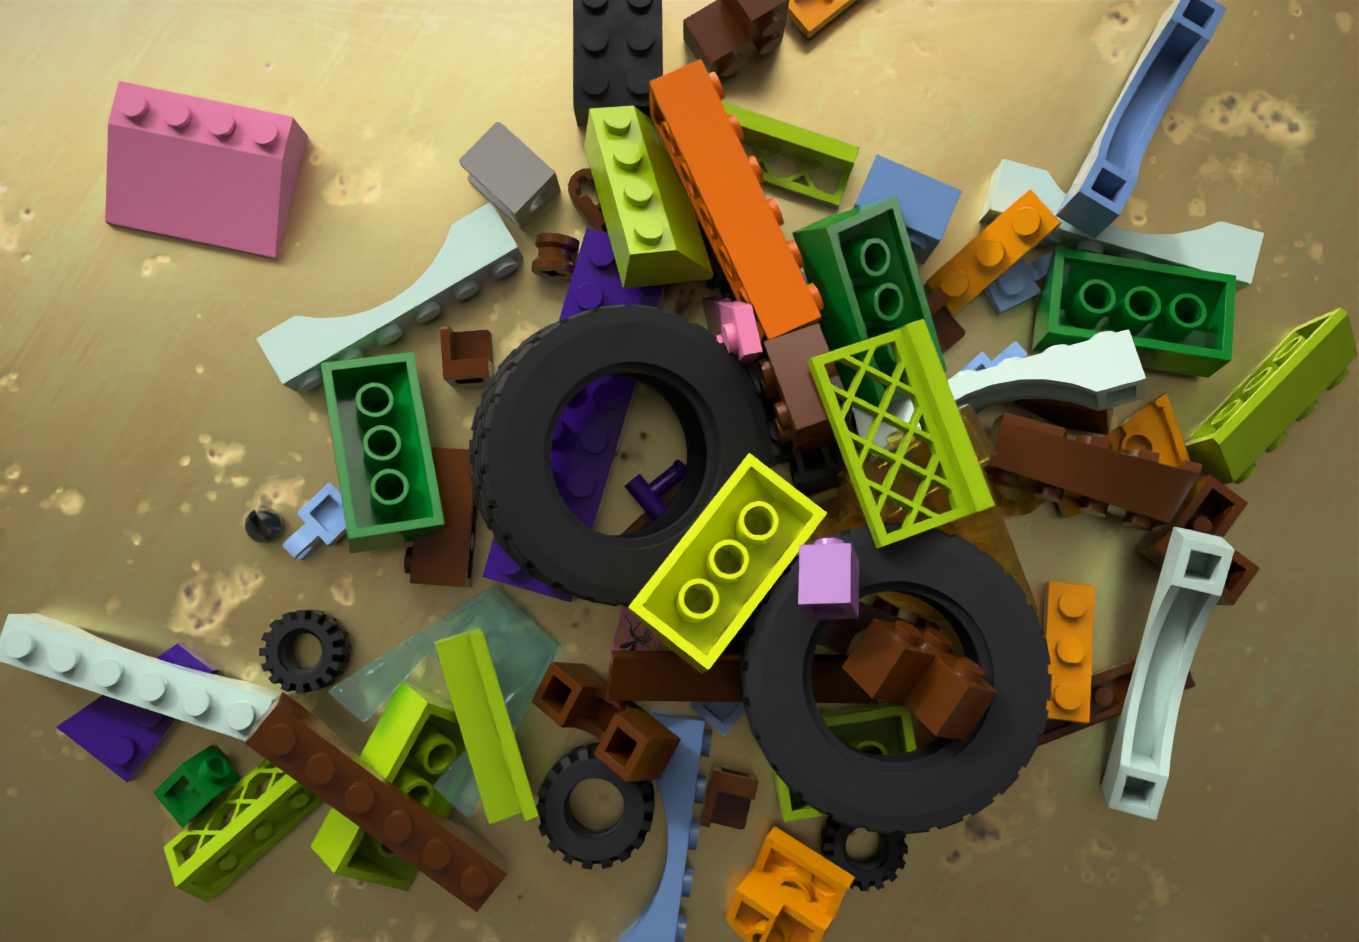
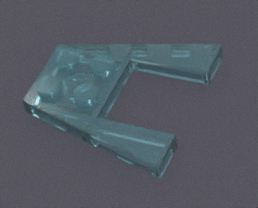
M492 585L330 689L329 693L357 719L364 723L428 654L432 655L440 663L434 642L480 628L484 633L513 732H515L560 646L499 589ZM465 749L433 784V787L468 818L480 798V793L467 750Z

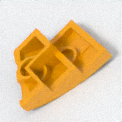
M774 826L765 838L753 869L736 889L725 920L736 934L746 942H823L855 877Z

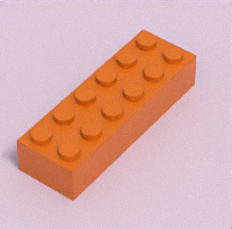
M699 59L649 81L650 116L736 301L752 305L762 351L764 341L818 324L822 317L819 311L824 309L822 298L813 283L807 285L799 269L804 266L801 253L793 240L787 242L781 231L780 225L784 224L780 208L774 198L767 200L760 186V183L764 182L762 170L753 155L747 158L740 143L744 140L743 130L734 113L727 115L721 100L725 98L717 74L714 71L708 74L702 60Z

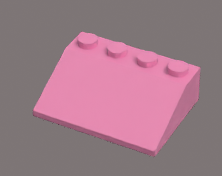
M119 81L108 120L105 222L113 226L278 260L308 135L294 117Z

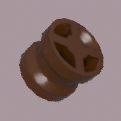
M538 233L535 238L538 256L532 261L531 271L547 278L571 279L575 268L573 255L579 252V240L559 233Z

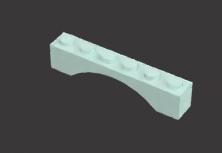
M1003 159L993 172L979 222L990 225L1029 189H1032L1056 216L1066 194L1058 187L1047 171ZM1057 217L1062 224L1040 242L1039 245L1046 247L1062 245L1076 249V251L1236 275V293L1252 283L1264 233L1223 221L1216 222L1202 229L1178 234H1146L1124 230L1110 224L1094 239Z
M489 202L451 225L446 241L431 266L411 287L393 300L369 311L346 317L311 318L295 315L257 337L256 340L284 386L294 391L299 389L301 391H308L322 383L321 363L363 358V352L374 345L384 346L392 343L403 334L401 331L403 328L415 321L417 323H424L433 319L441 312V306L453 299L461 301L472 296L479 290L478 285L490 277L494 276V278L498 279L508 275L517 268L518 264L516 262L523 259V256L493 204Z
M1129 329L1117 333L1113 331L1101 332L1094 335L1088 341L1070 346L1066 344L1054 345L1041 354L1023 359L1020 357L1008 358L998 363L997 366L984 370L961 371L947 380L961 418L994 404L1020 399H1052L1076 403L1100 411L1142 400L1146 396V377ZM902 395L889 403L886 412L909 423L914 407L911 399ZM852 406L858 434L865 439L874 417ZM881 421L872 443L895 454L904 432ZM918 423L917 428L922 430L920 423ZM912 437L903 459L907 461L916 460L928 444ZM868 452L865 458L871 471L890 467L891 465L890 462Z
M1173 527L1101 784L1107 806L1110 809L1153 820L1157 819L1169 778L1175 727L1187 675L1203 630L1213 609L1221 598L1235 551L1222 537Z
M36 613L8 614L0 636V662L243 741L247 740L251 728L281 694V692L247 681L206 673L146 656L98 638L79 627Z

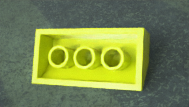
M749 453L629 605L628 609L665 646L703 674L718 659L798 553L800 545H804L827 512Z

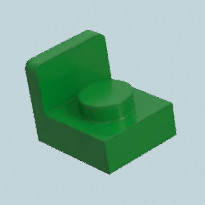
M211 745L183 762L153 793L183 828L195 820L219 795L234 786L240 780V776L217 748Z

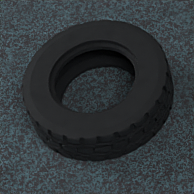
M624 304L589 309L552 323L521 342L517 349H513L498 366L496 374L491 376L481 395V405L476 408L471 427L473 439L469 440V464L472 465L473 472L470 474L474 497L479 500L480 506L478 509L488 530H492L495 541L508 557H512L519 567L535 579L564 593L593 603L629 607L749 453L771 469L772 464H769V455H772L770 430H767L766 422H768L762 399L758 398L755 392L757 388L746 368H742L739 365L740 361L733 352L728 353L724 342L719 343L716 340L717 336L700 324L689 323V318L669 310L661 312L658 311L657 307L636 304L625 306ZM605 376H618L636 380L661 395L678 417L687 447V464L684 480L670 507L648 526L622 535H605L580 521L562 499L555 484L551 465L552 439L563 410L579 391L595 380Z
M883 523L887 534L901 529L903 523ZM868 525L841 531L828 538H837L845 543L852 544L859 559V599L874 593L891 591L911 595L931 605L953 627L962 644L965 658L975 662L985 671L986 675L983 679L998 693L966 740L937 737L921 748L896 755L872 754L842 742L831 732L822 719L813 696L811 681L812 661L816 646L823 631L832 619L808 620L799 607L798 554L792 559L752 612L747 623L746 632L744 633L739 667L740 690L751 732L771 768L791 791L801 797V800L823 815L831 816L835 821L856 829L858 827L866 828L868 832L892 835L894 832L900 831L903 835L929 832L930 828L936 826L940 830L964 821V816L968 814L974 816L994 802L993 798L998 793L1003 795L1018 779V772L1022 766L1026 768L1038 747V744L1035 743L1038 735H1043L1049 710H1046L1047 700H1051L1052 674H1048L1047 666L1051 664L1047 640L1042 638L1040 632L1043 627L1033 605H1028L1025 599L1027 595L1013 576H1007L1003 571L1004 567L985 551L980 552L976 545L955 534L949 535L944 530L932 528L889 545L876 548Z

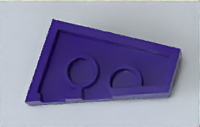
M185 643L174 645L156 658L206 673L216 674L219 669ZM102 695L56 728L123 780L130 782L137 778L180 720Z

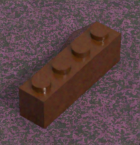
M1006 412L994 420L980 465L983 472L991 474L990 481L996 484L1017 488L1018 483L1035 488L1034 495L1042 499L1061 502L1062 498L1078 502V509L1085 513L1105 517L1107 512L1124 517L1122 522L1124 525L1143 531H1151V527L1171 522L1199 477L1203 466L1202 464L1184 460L1183 465L1179 467L1158 463L1160 453L1142 448L1139 451L1127 449L1121 450V452L1113 451L1114 445L1110 443V440L1093 435H1077L1075 440L1068 439V430L1066 428Z

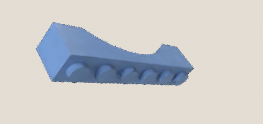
M1175 0L1162 15L1056 214L1057 217L1095 239L1120 216L1139 179V169L1143 156L1161 118L1194 63L1209 43L1226 7L1214 0Z
M651 709V716L681 738L660 780H655L666 816L668 830L667 855L662 876L650 902L636 922L618 938V942H684L687 916L678 914L681 896L690 898L693 869L685 868L687 849L696 850L700 822L691 821L694 803H703L706 776L698 775L700 756L709 757L712 729L704 728L705 719L701 716Z

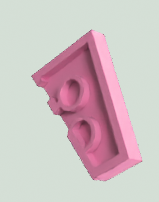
M719 295L701 298L708 331L717 336L716 340L719 343L724 342L728 353L733 352L740 361L739 365L747 370L763 352L752 305L740 301L731 302L730 298L722 299Z

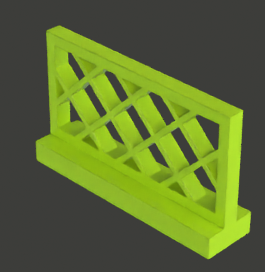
M924 319L906 324L898 330L812 357L807 361L876 548L995 506ZM889 344L897 362L891 377L868 365L875 349ZM864 353L861 361L853 358V356ZM839 361L856 370L848 392L831 384L825 369L826 365ZM864 375L887 386L878 408L855 396ZM901 376L903 378L904 383L899 381ZM894 391L911 399L914 411L909 423L886 412ZM837 398L843 401L841 407L838 404ZM850 405L874 417L865 439L850 432L844 419ZM881 421L904 432L895 454L872 443ZM918 423H920L922 430L917 428ZM912 437L928 444L932 456L926 470L903 459ZM854 445L860 447L858 455ZM868 452L891 463L882 486L867 479L862 465ZM899 467L922 478L913 501L890 490ZM936 468H937V471H938L939 476H937V475L934 474L935 471H936ZM930 483L945 490L952 510L938 515L921 506ZM872 492L878 494L876 500H874ZM886 499L908 509L901 529L888 534L880 516ZM917 514L926 518V520L913 524Z

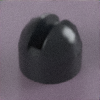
M259 507L251 511L246 517L245 530L248 536L256 542L272 543L282 536L285 530V521L277 510ZM257 517L271 531L267 535L263 533L255 523Z

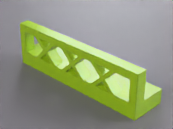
M721 101L727 115L733 113L736 115L744 134V140L741 142L752 146L757 156L756 160L764 170V172L762 171L764 182L760 184L838 210L860 147ZM761 149L769 151L770 153L764 155ZM784 156L793 160L799 172L784 179L774 175L768 162ZM803 163H806V164H809V165H812V166L806 169ZM823 169L839 174L840 178L834 195L817 190L810 175ZM803 179L805 185H802V184H799V183H796V182H798V181H800V180Z
M476 628L434 642L489 825L518 814H522L525 821L539 817L483 631L480 628Z
M264 759L163 847L175 887L209 903L324 801L267 759ZM267 778H271L266 792L258 799H254L259 785ZM235 809L231 822L225 828L219 830L223 817L229 811ZM196 840H199L194 855L185 862L182 852Z

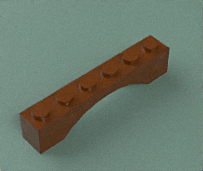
M283 691L251 728L245 742L247 746L474 911H479L507 876L504 857L500 852L469 829L435 813L393 785L356 755L318 717Z

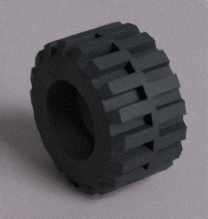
M591 743L587 747L578 746L558 759L540 785L537 794L539 801L536 805L541 822L538 829L542 837L547 835L550 840L547 845L553 853L557 850L564 854L563 861L572 865L573 860L582 862L581 868L592 870L593 864H601L602 869L610 868L614 861L620 859L622 863L631 857V852L635 848L639 850L645 842L647 832H650L655 806L653 783H650V781L626 782L594 755L599 743ZM592 778L603 779L613 784L620 791L624 800V811L620 820L615 825L606 829H591L576 820L571 812L569 799L572 790L581 781Z

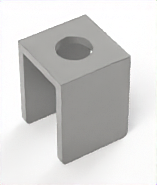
M496 122L459 160L460 165L469 173V182L521 230L561 191L556 172L501 122Z

